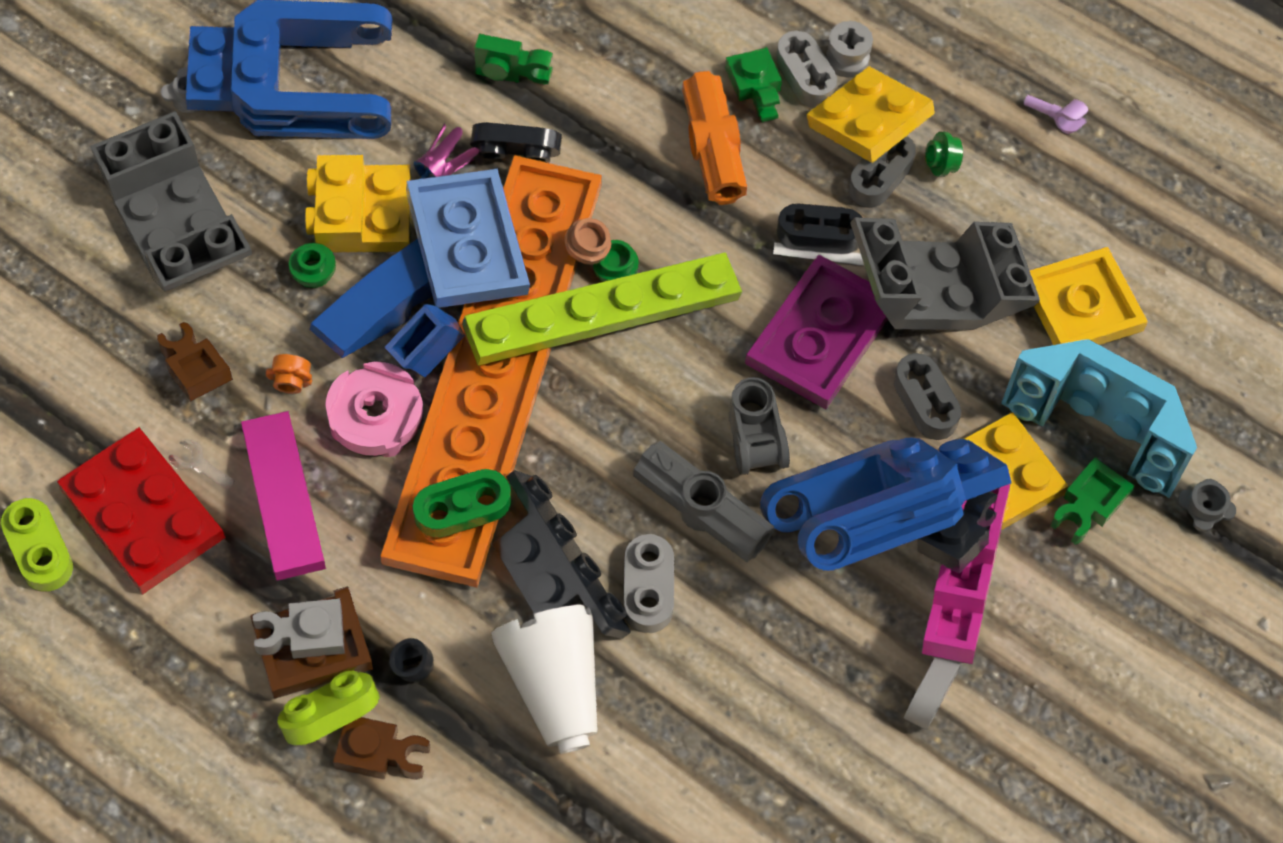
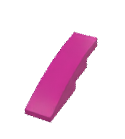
M289 411L242 421L245 443L276 581L326 569Z
M1010 484L991 491L997 495V499L988 508L996 512L995 520L987 527L989 530V544L960 574L941 564L934 590L933 605L924 636L922 654L973 664ZM967 500L962 504V509H964Z

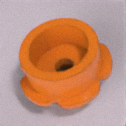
M291 354L274 356L272 367L266 369L265 373L269 380H274L273 387L283 393H300L302 387L310 386L313 381L310 374L311 363L305 358Z

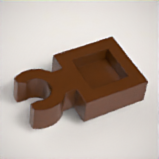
M182 322L179 324L183 336L182 339L169 341L163 333L157 335V339L163 356L167 358L165 362L168 372L191 402L233 380L230 367L211 342L206 338L197 343L192 327L188 323Z
M360 717L343 726L333 760L334 768L385 780L388 767L393 766L397 767L399 772L406 778L422 779L424 774L423 766L412 764L406 759L414 751L429 754L431 749L430 741L419 735H412L403 740H397L398 728L396 724Z

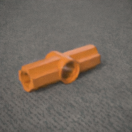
M710 71L696 72L692 77L684 80L682 85L689 117L688 134L691 153L694 160H699L708 200L717 202L719 205L732 204L747 194V183L739 155L741 143L738 122L735 115H729L720 76L713 75Z

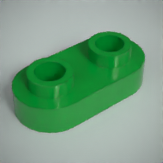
M491 469L477 470L423 488L414 499L413 513L415 523L424 534L438 538L496 521L509 510L511 504L510 485L501 473ZM486 495L495 499L488 505L478 502L480 497ZM437 510L447 513V516L440 520L433 519L430 515Z

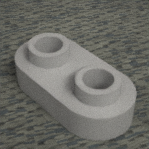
M645 534L633 539L625 551L624 609L627 614L625 619L632 628L639 632L655 633L664 629L673 616L674 552L671 545L664 538L653 534ZM645 552H653L658 558L655 561L648 562L642 559L641 555ZM651 597L658 604L648 608L643 606L640 601L643 598Z

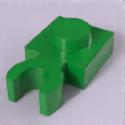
M479 33L475 44L476 74L493 80H508L519 83L521 76H525L535 83L549 84L553 67L550 66L553 57L552 52L543 49L525 51L522 50V42Z
M1095 457L1066 490L1063 498L1070 504L1062 505L1057 509L1050 527L1056 529L1065 520L1073 521L1078 529L1074 533L1071 542L1077 545L1085 539L1091 527V519L1103 527L1131 494L1134 485Z

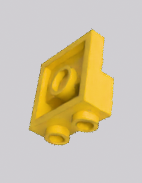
M317 155V168H308L307 170L308 196H315V207H306L307 235H315L316 243L328 247L333 253L399 252L410 244L411 211L406 195V182L411 180L410 165H364L363 155Z

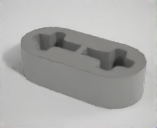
M791 31L782 35L778 42L777 65L800 102L810 108H815L836 92V73L811 35L803 31ZM789 50H795V52L789 53ZM804 53L803 62L799 58L798 54ZM810 76L816 85L809 86ZM824 85V89L819 90V88L817 87Z
M935 657L915 693L904 719L927 731L963 662Z

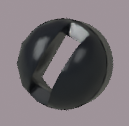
M407 638L395 645L390 654L391 669L405 681L421 682L428 678L434 669V657L431 650L418 639ZM420 664L419 666L405 670L404 665Z

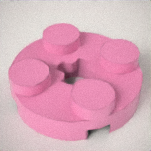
M386 362L363 364L364 369L355 370L351 374L347 370L339 375L328 391L325 404L333 438L347 449L363 455L392 457L399 454L404 445L410 442L417 434L423 420V402L419 390L414 385L413 378L402 368ZM376 400L382 401L383 410L385 411L382 415L368 416L367 411L362 409L364 405L373 406Z

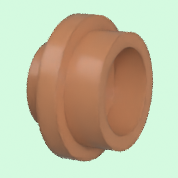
M586 218L578 220L567 230L565 246L569 254L577 261L584 264H596L601 262L610 251V233L605 224L597 219Z

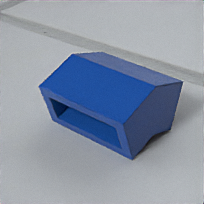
M424 305L385 348L404 369H412L426 377L465 335L456 319L437 306Z

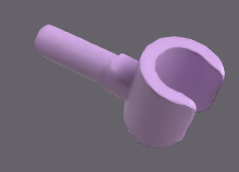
M1027 95L1024 100L1025 106L1054 118L1057 127L1063 133H1073L1087 122L1082 116L1088 112V108L1080 100L1074 99L1064 108Z

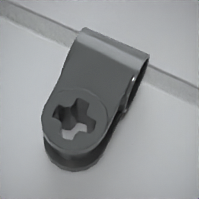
M755 377L741 380L734 387L729 408V422L739 474L746 475L750 469L778 465L780 469L789 468L788 440L785 429L781 424L772 386L765 380ZM752 402L758 404L762 410L750 412L741 405Z

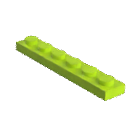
M724 252L465 315L462 325L476 363L479 366L737 301L743 291L728 256Z

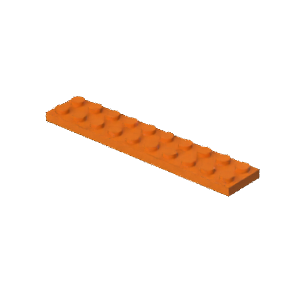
M514 155L503 190L529 279L528 295L464 304L458 324L465 336L447 355L380 556L382 565L478 588L498 520L446 537H431L421 532L414 520L413 502L416 495L423 488L481 469L495 470L506 478L514 470L552 347L478 366L462 325L464 316L570 290L578 261L566 249L565 234L574 222L592 218L602 187V175ZM486 495L480 497L478 502L488 505L495 499ZM437 510L430 516L433 519L440 520L445 518L447 513Z

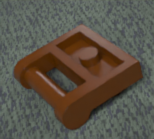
M348 586L333 590V596L320 599H340L344 654L293 658L291 645H285L281 650L272 655H261L274 699L329 683L334 677L346 671L365 672L373 669ZM289 609L276 612L275 614L280 618L289 617ZM251 614L250 617L256 638L267 639L271 637L274 630L271 628L256 629L253 622V615L255 614Z

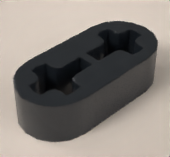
M802 203L790 204L780 211L776 231L777 238L783 245L795 250L849 254L858 249L851 221L855 217H863L855 210L844 207ZM793 223L802 224L803 230H795ZM838 227L847 228L848 234H840Z

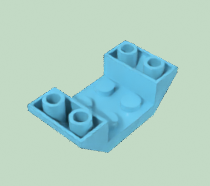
M1089 339L1022 350L1017 358L1001 404L1008 407L1018 418L1033 421L1042 427L1060 399L1068 403L1077 413L1099 420L1111 427L1120 437L1134 440L1141 444L1127 475L1136 479L1143 488L1151 492H1159L1170 498L1197 449L1176 387Z

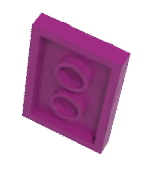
M818 254L746 354L745 364L826 410L888 321V318L876 303L869 281Z

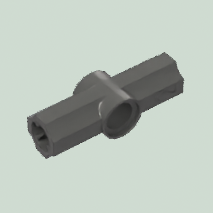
M661 441L652 444L642 454L633 470V476L680 511L682 520L688 527L695 531H706L747 563L751 559L756 558L774 533V526L727 491L726 485L719 475L711 471L698 470ZM707 497L714 503L708 506H701L696 504L693 499Z

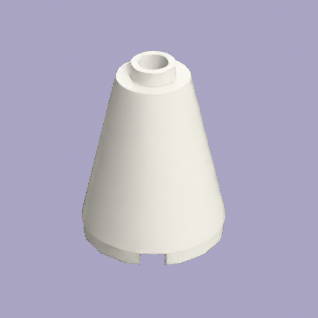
M584 605L555 608L535 613V619L523 623L521 629L518 619L496 628L491 633L494 645L547 746H558L560 754L590 746L588 737L597 733L593 616L590 608L587 607L585 609Z

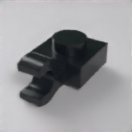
M989 491L968 499L963 509L964 515L954 526L918 539V552L960 574L989 544V530L987 527L995 520L996 512L988 508L996 501L997 495Z

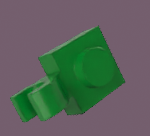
M768 47L726 57L725 69L738 100L743 101L752 98L761 122L778 119L779 115L775 105L780 104L778 92L781 91L782 79Z

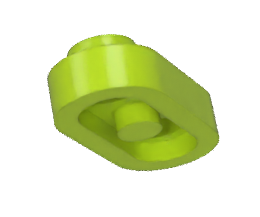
M24 498L10 504L2 515L1 528L26 583L31 588L42 592L61 588L72 575L73 561L49 508L42 501L34 498ZM26 516L34 517L27 525L18 524ZM41 557H52L48 564L44 566L36 565Z
M346 671L334 677L327 685L307 695H299L289 700L279 714L277 722L287 743L291 745H306L366 715L377 705L380 696L369 674Z

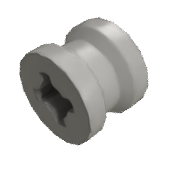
M843 21L834 26L830 32L826 58L838 76L855 77L868 67L869 53L873 43L872 33L866 26L855 21Z

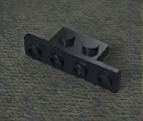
M513 470L506 478L527 510L528 515L492 543L532 611L535 614L555 608L574 606L582 600L586 608H590L593 619L604 635L623 639L631 633L623 619L627 615L621 602L613 594L607 593L598 578L601 577V571L595 561L579 549L574 540L577 533L573 525L565 516L557 513L551 504L550 499L553 495L550 488L537 475L531 476Z

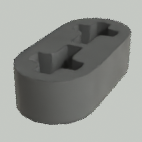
M909 136L903 138L873 163L862 158L851 173L849 183V195L856 204L867 208L880 206L910 172L914 163L916 146ZM896 151L902 153V156L897 155L889 164L886 163L887 153L891 155ZM875 176L879 177L877 186L872 185L868 189L862 186V183H870Z
M919 353L906 355L900 360L894 376L895 390L917 429L924 436L934 440L947 439L957 429L961 417L960 404L932 358ZM909 371H913L916 376L925 375L922 385L923 389L916 379H907ZM932 405L938 414H948L945 422L942 423L938 417L929 418Z

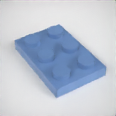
M498 169L406 182V195L435 306L441 308L528 295L530 283Z

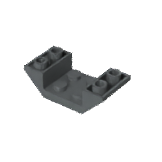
M176 111L90 146L127 231L152 279L164 292L252 255V250L232 214L228 216L225 214L201 170L194 143Z
M855 217L851 221L853 233L876 303L895 329L974 330L1035 306L1040 301L1012 223L974 221L956 242L902 241L895 219Z

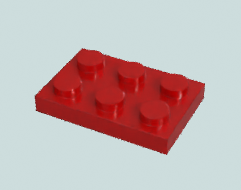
M140 427L57 480L60 490L142 595L225 539L222 528Z

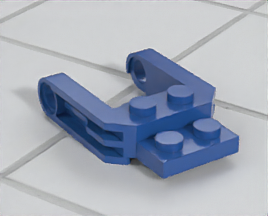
M257 0L234 17V28L190 26L186 87L187 110L233 111L240 117V123L255 136L375 139L385 136L391 130V104L381 96L373 94L279 91L280 45L352 48V44H380L390 41L392 38V15L385 7L371 3ZM364 24H374V25H378V26H380V27H376V28H365V27H362V26H360V25H364ZM369 115L376 116L377 118L365 119L361 118L360 116Z
M904 438L883 442L771 484L764 491L760 501V509L764 519L778 531L794 532L801 529L798 535V546L802 555L816 568L832 571L954 526L964 515L962 504L966 500L1006 486L1012 482L1007 464L970 440H951L942 444L939 447V451H937L920 438ZM796 495L799 500L797 512L787 519L778 518L775 512L777 502L783 496ZM825 530L837 531L839 541L836 548L825 555L817 554L814 549L817 536Z

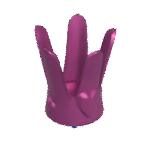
M443 124L428 152L413 163L416 172L421 177L420 179L451 175L474 160L473 157L479 153L477 148H470L454 159L445 162L462 136L463 130L461 127L454 128L434 149L446 128V124Z

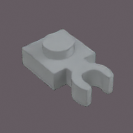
M340 599L289 603V617L280 618L277 614L268 611L253 615L256 629L271 628L274 630L271 637L254 640L257 654L272 655L281 650L285 645H291L293 658L344 654Z

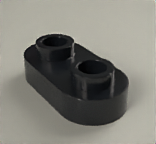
M484 122L476 123L472 126L470 145L473 148L479 149L478 154L484 158L503 159L506 154L523 155L524 158L549 163L551 157L560 155L562 134L555 130L541 127Z

